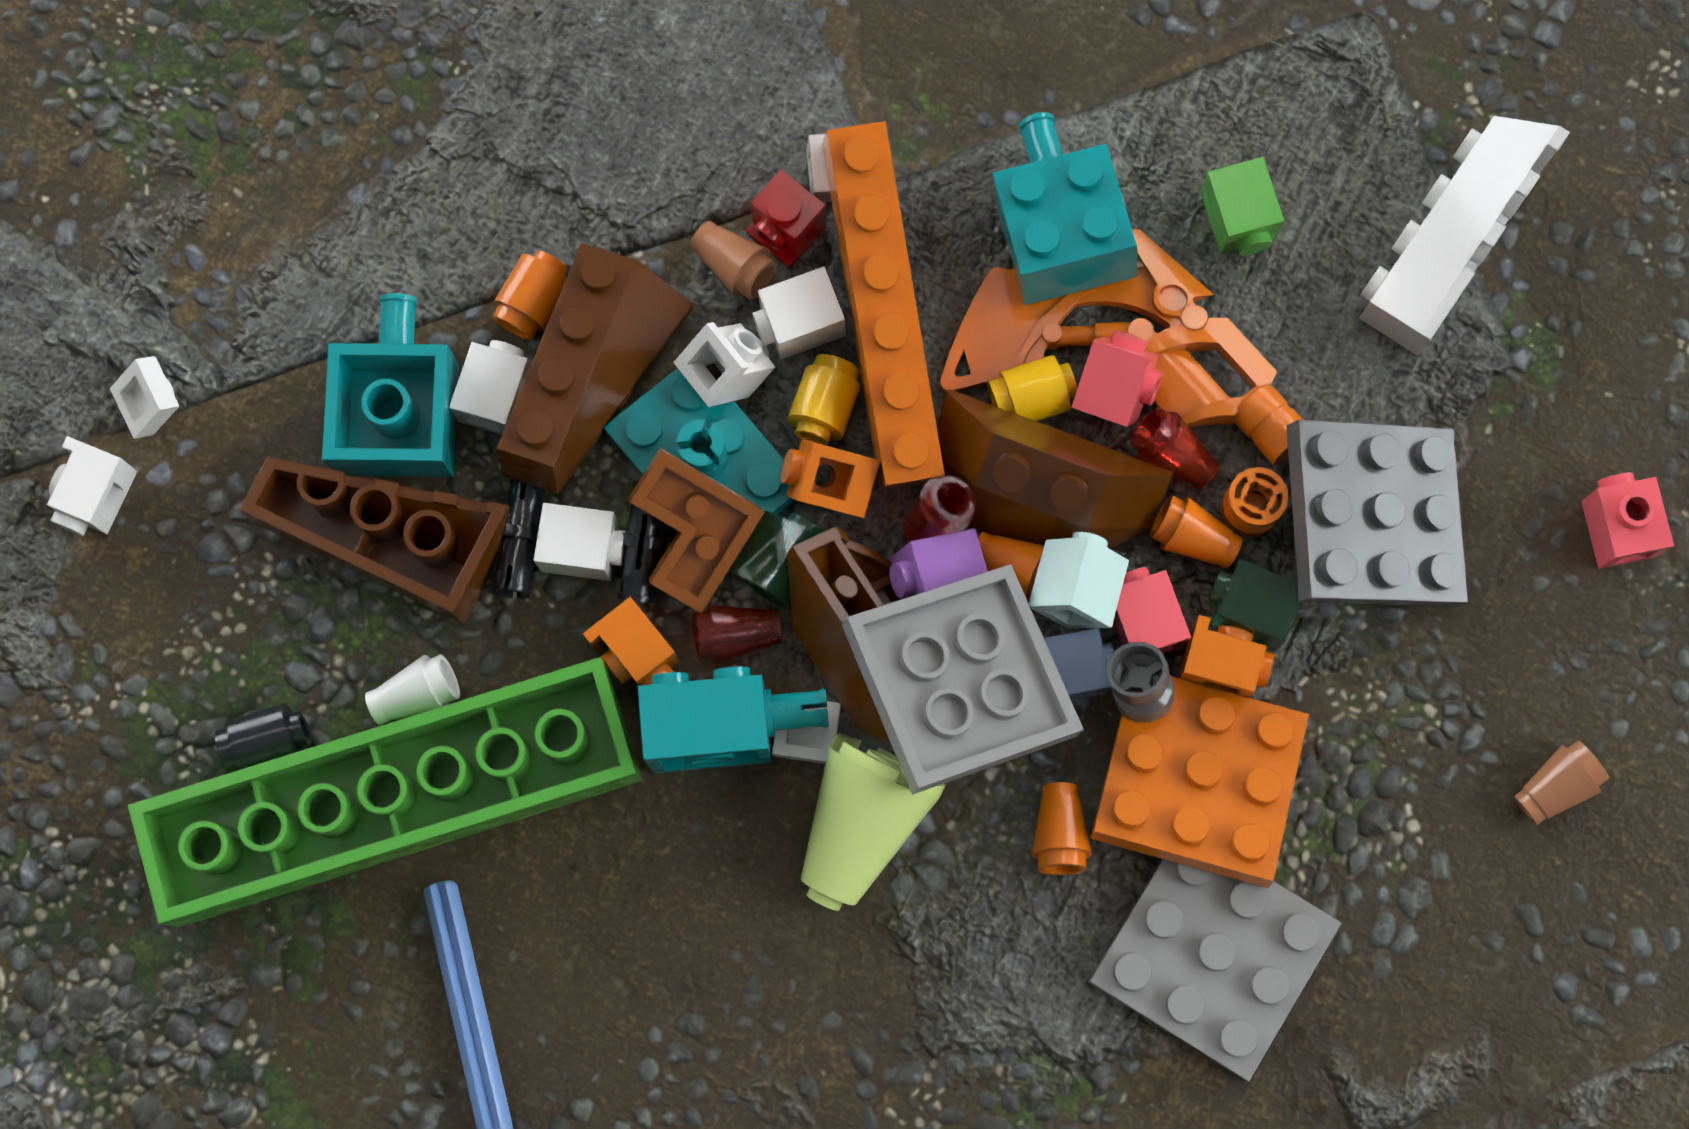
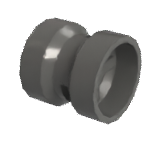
M1131 642L1121 646L1111 655L1107 663L1106 676L1117 707L1127 719L1135 722L1155 721L1162 718L1170 710L1174 702L1175 688L1169 674L1168 664L1163 653L1156 646L1146 642Z

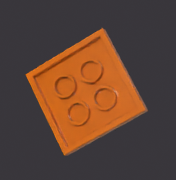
M1170 676L1175 688V699L1170 710L1162 718L1152 722H1135L1127 719L1122 713L1120 715L1090 839L1269 888L1274 882L1309 714Z

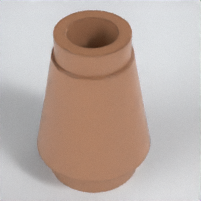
M707 221L701 225L691 240V250L698 254L700 259L736 297L744 295L749 300L759 297L758 290L768 287L776 275L778 264L770 257L771 253L768 248L721 226H717L712 221Z
M1577 740L1568 748L1561 745L1524 785L1523 790L1513 797L1535 825H1538L1543 820L1549 819L1600 794L1599 786L1610 778L1592 752L1581 741Z

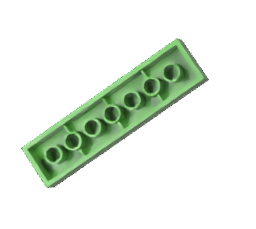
M598 657L129 804L128 809L158 924L182 927L641 782L642 778L609 669L603 659Z

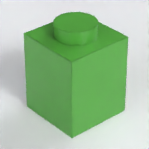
M1264 157L1207 172L1200 193L1220 255L1238 250L1240 256H1247L1269 248L1273 244L1272 240L1276 239L1284 223V218Z

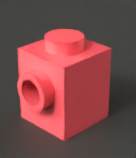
M1113 331L1111 339L1101 337L1093 340L1071 408L1126 427L1136 423L1143 403L1151 406L1158 393L1163 372L1155 370L1159 355L1145 350L1146 340L1120 331Z
M1631 472L1612 475L1597 481L1599 488L1581 501L1598 569L1656 558L1674 547L1656 477L1635 481L1634 474Z

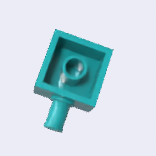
M1040 112L1024 118L1018 126L1030 163L993 172L996 206L1023 304L1028 305L1137 277V244L1107 144L1063 154L1055 128V119L1052 114Z
M401 293L383 294L379 299V303H381L379 344L328 343L322 460L331 470L341 471L350 476L454 477L456 417L449 406L458 383L459 363L448 345L414 344L416 297Z
M749 667L719 668L713 670L714 679L689 681V674L686 672L661 673L652 676L651 685L638 686L643 760L653 773L773 763L771 737H775V731L813 727L829 728L826 688L819 691L772 695L771 689L765 688L762 675H750ZM826 708V709H817V710H806V711H803L804 709Z

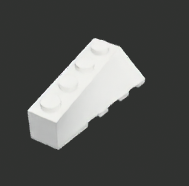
M1498 116L1492 118L1482 134L1472 128L1452 157L1462 164L1452 180L1441 174L1422 202V204L1432 209L1421 225L1410 220L1391 248L1401 255L1389 272L1379 266L1360 294V296L1370 302L1359 319L1418 356L1474 276L1476 268L1480 266L1505 230L1507 221L1512 218L1540 178V172L1559 150L1570 132L1557 125Z

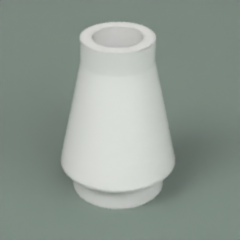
M423 655L378 688L366 692L365 700L374 721L378 725H382L392 720L407 718L448 705L449 702L460 698V689L454 671L443 655H438L431 659L427 655Z

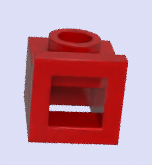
M780 169L750 203L753 223L747 228L746 235L757 244L768 248L772 256L788 269H791L827 228L826 205Z

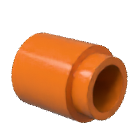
M538 250L535 256L521 254L494 300L497 308L491 318L508 332L524 340L532 341L537 331L544 332L567 278L564 275L568 269L567 266L556 257L541 250Z

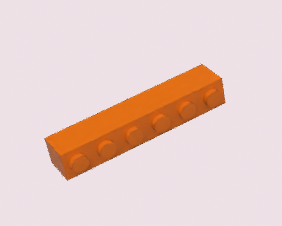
M886 121L826 130L822 147L874 459L880 460L877 470L879 489L935 481L944 477L945 473Z

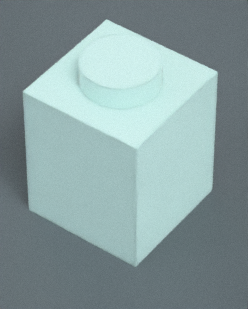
M1075 532L1072 538L1046 540L1029 606L1034 611L1067 629L1112 628L1129 560L1107 548L1108 542L1106 539L1092 533Z

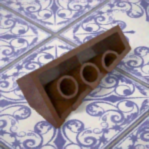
M581 243L497 446L502 475L559 494L602 435L601 430L617 408H622L633 393L632 387L650 363L654 364L665 349L666 341L679 323L682 325L692 312L693 303L637 260Z
M267 457L239 510L256 525L465 625L492 573L510 507L509 505L489 501L483 503L463 499L458 495L435 490L434 492L404 487L400 486L399 483L381 479L370 480L350 476L341 471Z

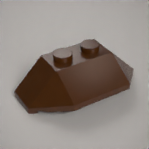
M949 390L936 425L945 473L943 479L963 526L971 529L975 528L979 532H986L991 535L1045 545L1046 540L1072 538L1075 532H1087L1106 539L1108 542L1107 548L1110 549L1152 528L1173 474L1172 471L953 390Z
M835 526L792 546L787 551L792 628L856 728L891 743L842 624L849 616L902 600V598L896 596L891 585L890 567L892 563L867 546L849 540L848 534Z

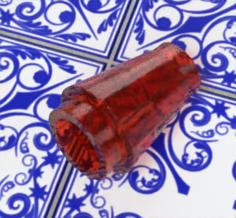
M1162 408L1154 409L1140 420L1133 431L1131 443L1137 449V455L1140 460L1172 471V476L1189 483L1194 488L1204 487L1217 473L1218 461L1211 456V453L1177 412H1166Z
M936 477L929 480L923 486L911 511L903 522V532L909 541H915L944 534H953L967 528L974 517L975 496L973 491L964 481L956 477Z
M707 605L706 611L702 613L693 612V637L699 660L712 658L713 663L716 664L770 647V645L781 644L782 642L781 621L777 609L766 610L765 608Z

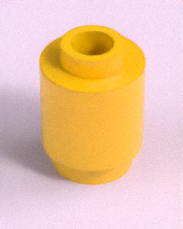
M819 354L815 357L812 365L806 366L787 417L788 422L796 428L794 433L798 438L823 445H828L829 440L837 441L843 438L861 388L860 383L857 381L860 371L854 364L834 355Z
M1054 355L999 371V378L987 381L992 405L1034 421L1070 411V398H1074L1077 392V384L1069 363L1059 365Z

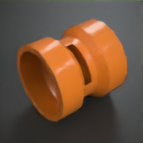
M1262 467L1248 468L1239 473L1225 492L1221 503L1222 518L1228 528L1236 534L1246 537L1261 536L1271 530L1287 508L1289 496L1286 484L1274 471ZM1253 491L1260 492L1261 494H1263V496H1261L1260 494L1255 493V492H1253Z

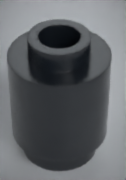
M282 703L229 720L226 728L215 732V743L222 766L228 774L302 751L305 746L311 744V736L302 712L296 711L292 713L290 707L286 703Z

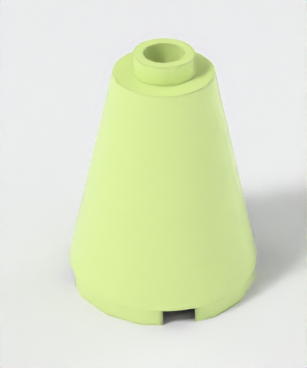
M841 733L834 734L829 745L801 875V881L810 887L807 896L816 903L836 911H840L843 903L848 905H856L934 806L946 786L942 784L912 795L896 755L881 748H878L877 751L868 749L865 753L858 749L862 740Z

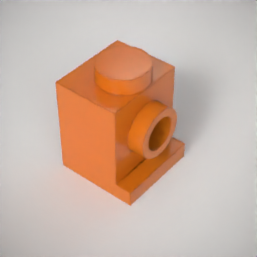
M801 439L799 450L792 448L788 450L783 461L780 479L781 483L789 485L786 496L792 499L864 518L880 460ZM826 464L830 470V477L825 484L816 485L814 480L818 466Z
M631 596L583 633L596 652L605 645L609 648L601 658L622 685L631 678L638 686L651 685L653 675L674 672L671 667L679 662L674 650Z
M1198 615L1190 628L1191 638L1185 647L1178 678L1245 697H1250L1255 692L1256 686L1265 688L1272 671L1275 654L1265 651L1266 645L1252 642L1253 634L1246 630L1225 625L1218 626L1217 632L1208 630L1211 618Z

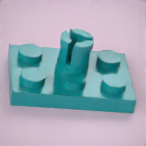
M678 368L603 427L606 434L642 476L661 447L760 506L765 513L751 535L795 500L786 496L789 485L781 483L780 477L784 459L734 401L708 407Z

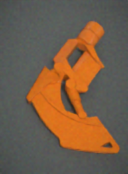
M1132 229L1137 244V277L1024 305L1014 268L1011 270L1001 267L992 268L974 296L959 327L940 379L941 388L946 393L949 390L959 392L986 385L987 381L999 378V371L1044 358L1046 349L1055 350L1065 346H1092L1093 340L1101 337L1111 339L1113 331H1120L1146 340L1145 350L1159 355L1155 370L1163 372V376L1154 402L1173 422L1169 426L1172 431L1201 425H1232L1235 423L1248 439L1253 441L1254 445L1268 461L1275 466L1289 457L1286 425L1297 420H1303L1293 408L1289 407L1288 402L1271 385L1277 370L1230 319L1208 318L1205 309L1194 303L1214 294L1140 229ZM1101 305L1119 307L1136 312L1153 320L1165 330L1156 333L1152 323L1144 318H1137L1132 322L1094 323V326L1060 325L1076 307ZM1217 350L1250 386L1251 390L1242 397L1230 398L1190 353ZM964 353L970 374L957 377L955 372Z

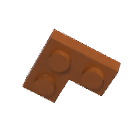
M661 447L629 497L630 503L678 530L649 577L650 584L702 614L765 513L764 510Z

